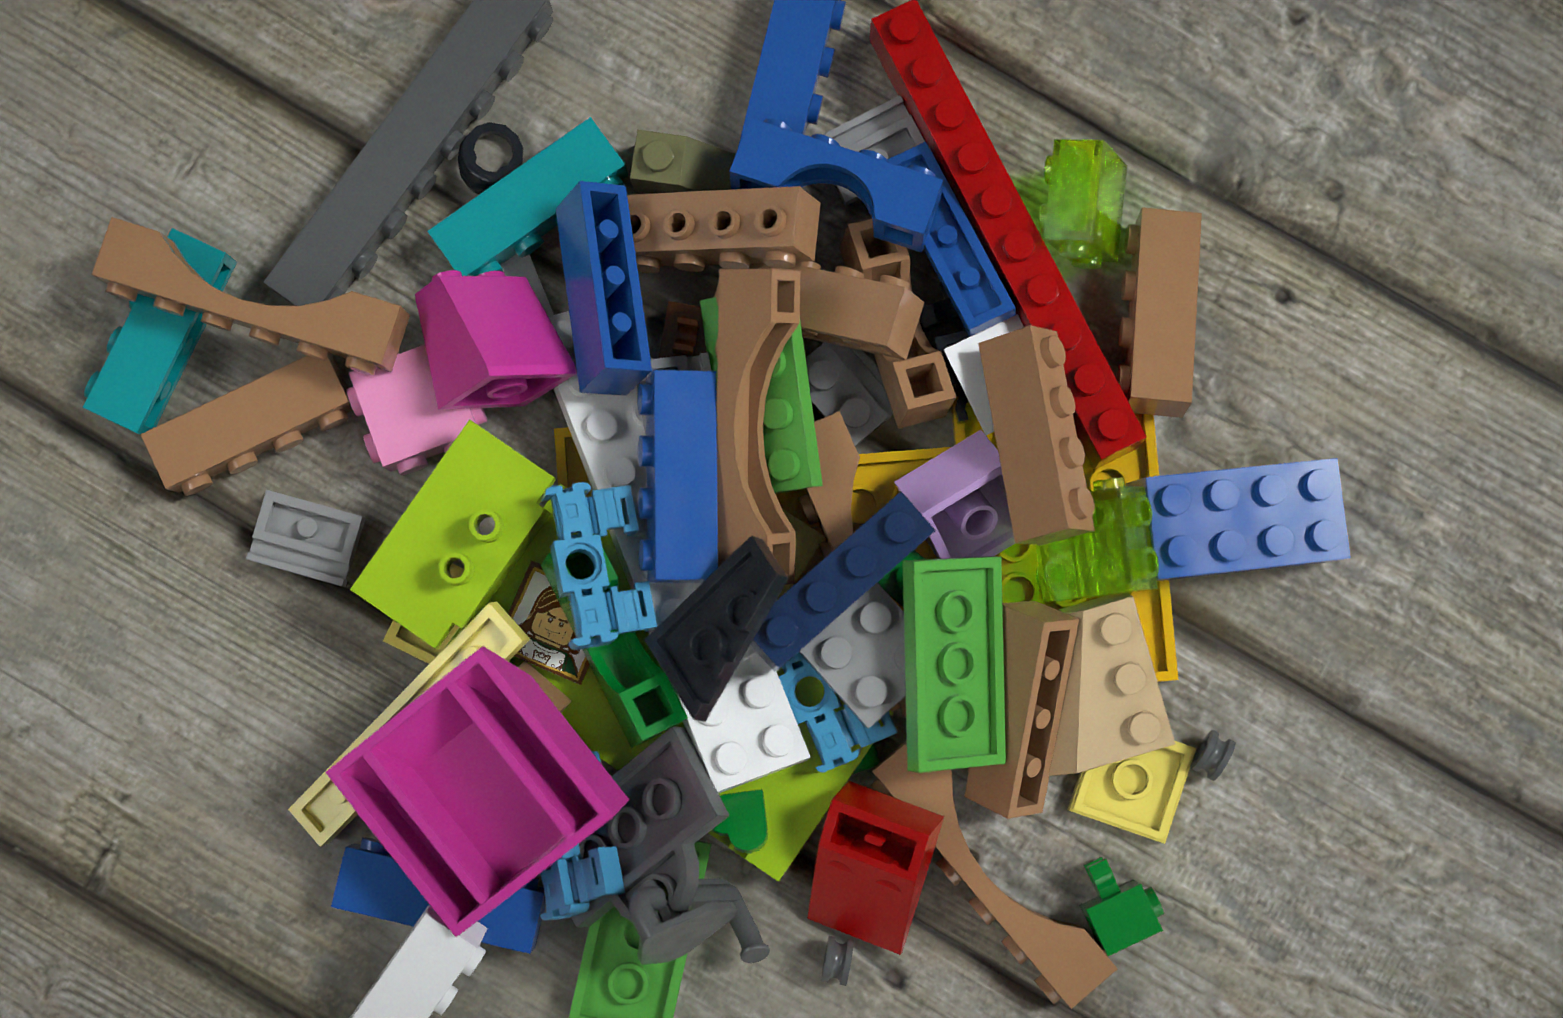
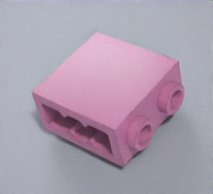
M425 344L398 354L392 372L376 368L374 376L355 370L349 372L353 387L347 388L346 392L357 417L364 415L370 433L363 435L369 456L374 464L381 461L382 466L391 472L398 469L399 475H406L428 466L427 458L443 452L446 453L469 419L479 426L487 422L484 408L438 409Z

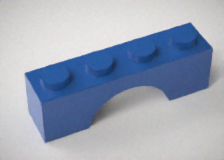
M751 117L729 171L731 190L794 186L802 188L819 183L834 184L846 188L857 195L867 207L871 215L875 238L921 253L938 209L943 187V179L937 178L927 168L917 165H910L906 168L888 162L883 155L872 150L856 152L841 147L836 140L828 136L814 134L810 137L792 131L787 124L779 120L765 119L763 122Z

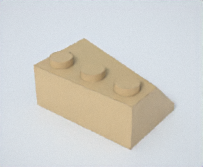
M1119 591L1058 609L1061 612L1078 618L1079 623L1049 776L1076 774L1175 745L1133 596L1125 591Z

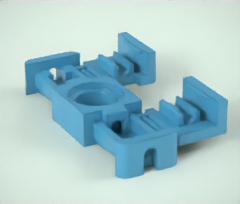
M586 482L573 483L571 487L563 489L561 485L549 487L542 497V501L551 500L558 541H553L550 549L559 597L569 596L576 639H571L568 645L573 650L609 645L617 638L618 634L641 630L650 632L657 628L649 581L634 583V590L618 592L617 586H612L609 588V592H603V590L609 587V579L601 537H606V530L623 528V532L627 534V537L635 536L639 531L631 485L593 490L591 492L592 496L586 498L585 495L589 493L591 486ZM575 552H582L588 555L594 564L592 576L584 580L573 578L565 567L566 558ZM617 629V632L610 633V630Z
M799 652L782 666L785 674L778 677L797 724L806 722L823 763L816 767L819 772L829 771L858 758L860 749L852 752L850 748L854 745L860 744L861 748L898 733L889 711L881 717L885 726L881 727L877 721L869 729L861 723L846 705H843L845 709L835 712L834 709L842 706L837 694ZM808 676L820 680L825 691L821 702L812 707L800 703L795 693L798 682Z
M591 751L601 763L599 751ZM577 844L542 871L540 874L545 891L547 911L540 914L542 920L567 919L587 912L590 903L586 902L606 895L625 893L617 847H598L588 851L589 858L582 860L580 847Z

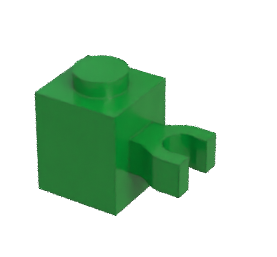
M1103 857L1083 865L1098 896L1079 906L1098 946L1107 956L1163 931L1158 917L1164 915V910L1151 886L1144 889L1142 884L1135 880L1118 886L1107 859H1103Z

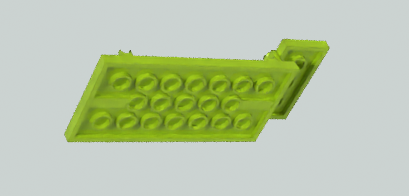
M469 419L350 590L435 649L440 647L454 625H457L459 629L450 642L488 603L497 601L508 613L531 560L542 564L548 553L551 552L550 546L553 541H558L551 500H548L544 507L539 505L545 491L553 485L556 479ZM561 483L559 484V485L562 486L563 489H566V488H567V487H565L564 485H562ZM487 517H492L495 521L494 530L490 534L482 535L479 529L481 521ZM606 530L607 536L601 537V542L618 576L619 591L632 590L609 530ZM462 560L465 566L464 572L460 577L453 578L450 574V566L454 561ZM645 630L635 631L649 657L661 668L644 640L649 636V633L645 632ZM513 656L508 662L518 667L525 661ZM529 663L572 701L561 714L591 751H599L600 758L619 771L665 733L663 732L631 748L591 666H589L582 684L579 685ZM782 667L776 671L778 676L785 674ZM811 676L801 679L795 689L798 701L809 707L819 704L825 692L821 681ZM840 698L839 700L842 706L834 709L835 712L845 709L843 706L845 705V703ZM880 718L878 720L880 726H885ZM682 722L675 727H685V725ZM806 722L798 724L810 754L808 760L719 793L720 796L763 789L768 824V840L765 846L751 854L742 853L735 849L729 837L720 836L714 833L713 830L708 833L740 855L744 860L746 859L779 882L829 809L832 798L844 787L872 744L861 748L860 744L850 747L852 752L860 749L858 758L829 771L819 772L816 767L823 763Z

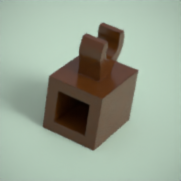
M668 301L658 358L682 355L693 357L699 356L700 353H706L701 307Z

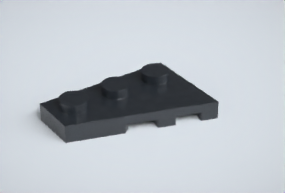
M751 535L644 639L693 720L706 722L789 579L761 538Z

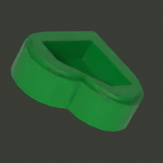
M763 789L720 795L730 816L713 828V832L720 836L729 837L735 849L742 853L751 854L763 848L768 840V824Z

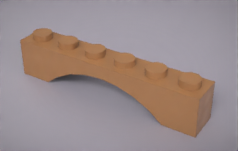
M114 217L110 219L92 272L93 276L108 284L105 292L119 298L135 302L138 294L155 299L153 307L159 310L183 316L186 308L202 313L201 322L226 331L231 330L233 323L250 328L248 336L258 341L278 346L281 338L298 343L296 351L301 354L326 361L328 353L347 358L345 367L374 376L376 368L392 372L410 318V314L399 305L354 291L327 301L301 306H270L241 300L208 284L188 264L176 244L161 232Z
M719 269V286L716 291V301L719 307L718 338L715 345V353L718 359L716 390L718 567L752 535L764 540L789 579L785 585L795 584L796 531L782 511L771 485L764 452L763 421L766 395L773 369L786 342L800 324L801 271L782 269Z
M840 411L814 422L823 486L804 489L806 494L798 497L809 524L812 525L819 522L826 541L818 544L823 558H826L853 534L851 516L852 491L860 457ZM906 696L893 706L890 711L892 712L900 708L903 717H906Z
M907 739L871 769L878 778L871 784L875 791L945 816L935 846L943 856L936 862L937 866L954 886L963 880L976 896L968 903L987 925H990L996 919L1008 934L1001 942L1020 965L1028 959L1041 973L1034 981L1053 1004L1062 998L1072 1009L1118 970L1080 925L1055 920L1025 908L1004 894L986 876L971 854L958 824L953 800L951 769L922 773L907 771Z

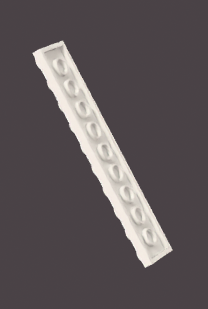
M569 311L550 316L551 323L576 367ZM576 374L553 389L592 489L599 490L631 485L639 531L635 536L627 537V534H624L623 528L610 529L609 533L630 587L634 590V583L647 581V571H640L638 560L640 540H647V519L639 518L638 495L640 487H647L646 467H640L638 463V441L640 435L645 436L642 415L638 413L637 386L627 396L580 393L578 375ZM649 583L657 627L702 583ZM751 645L706 722L693 720L674 689L688 719L683 721L686 731L718 794L802 763L810 758L777 672H774Z

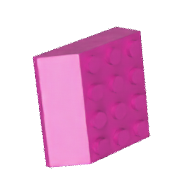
M485 646L476 650L325 772L455 937H458L613 818L629 801V798L534 678Z

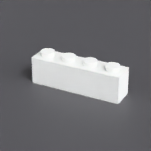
M429 904L349 1018H429L433 1011L441 1016L458 992V989L452 985L461 972L469 977L486 953V950L479 945L488 928L477 921L458 937H455Z

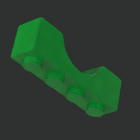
M603 548L609 579V587L603 590V592H609V588L612 586H617L618 592H620L618 576ZM550 552L542 562L541 567L576 636L569 596L559 597L552 554ZM575 552L566 558L565 567L573 578L584 580L592 576L594 564L588 555L582 552ZM617 629L610 630V633L617 632ZM635 632L618 634L617 638L609 645L582 649L631 748L688 719L665 672L652 661Z

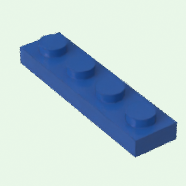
M925 141L887 159L888 162L906 168L910 165L927 168L937 178L943 179L941 200L923 249L969 336L971 337L1015 316L1016 308L927 142Z

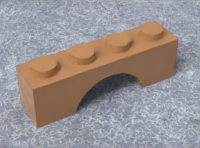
M872 219L848 224L839 247L845 266L865 275L864 279L879 281L881 275L902 279L910 284L908 290L912 292L910 256L907 248L875 238ZM918 321L907 360L874 353L898 429L945 417L956 399L942 353L931 346L923 332L920 321Z

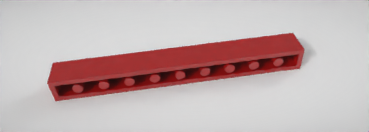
M910 0L872 18L869 41L897 95H901L904 106L909 115L911 114L923 139L927 142L1016 308L1015 315L1018 314L1024 327L1031 325L1057 331L1058 338L1061 340L1066 354L1063 366L1067 387L1070 389L1075 401L1073 418L1077 438L1080 440L1093 470L1138 449L1147 436L918 1Z

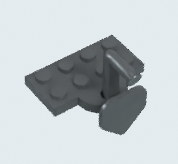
M671 727L612 776L613 780L629 798V801L613 818L579 843L582 860L589 858L588 851L598 847H617L625 893L606 895L586 902L590 903L589 910L573 916L572 919L576 927H589L613 907H616L619 913L632 921L640 936L637 956L643 965L665 963L677 959L693 950L730 922L742 948L740 952L741 960L745 963L762 961L769 955V946L763 943L760 932L736 886L721 878L699 879V860L694 843L730 815L685 727Z

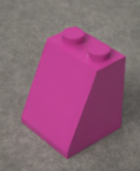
M450 270L435 274L432 277V282L415 293L438 409L526 406L577 374L571 356L526 277L505 276L503 271H489L478 276H462L461 271Z

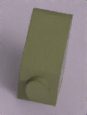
M637 129L630 180L634 191L650 194L731 190L729 171L736 154L687 136Z

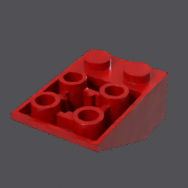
M848 781L832 798L818 845L807 919L901 955L945 816Z

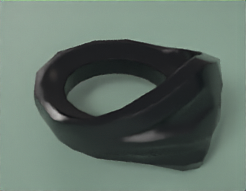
M488 122L476 126L464 138L459 147L457 160L460 177L473 193L481 194L523 164L524 149L518 135L506 125ZM494 134L501 136L509 143L512 149L511 161L508 165L501 167L497 173L484 170L476 164L475 144L479 138L485 135Z

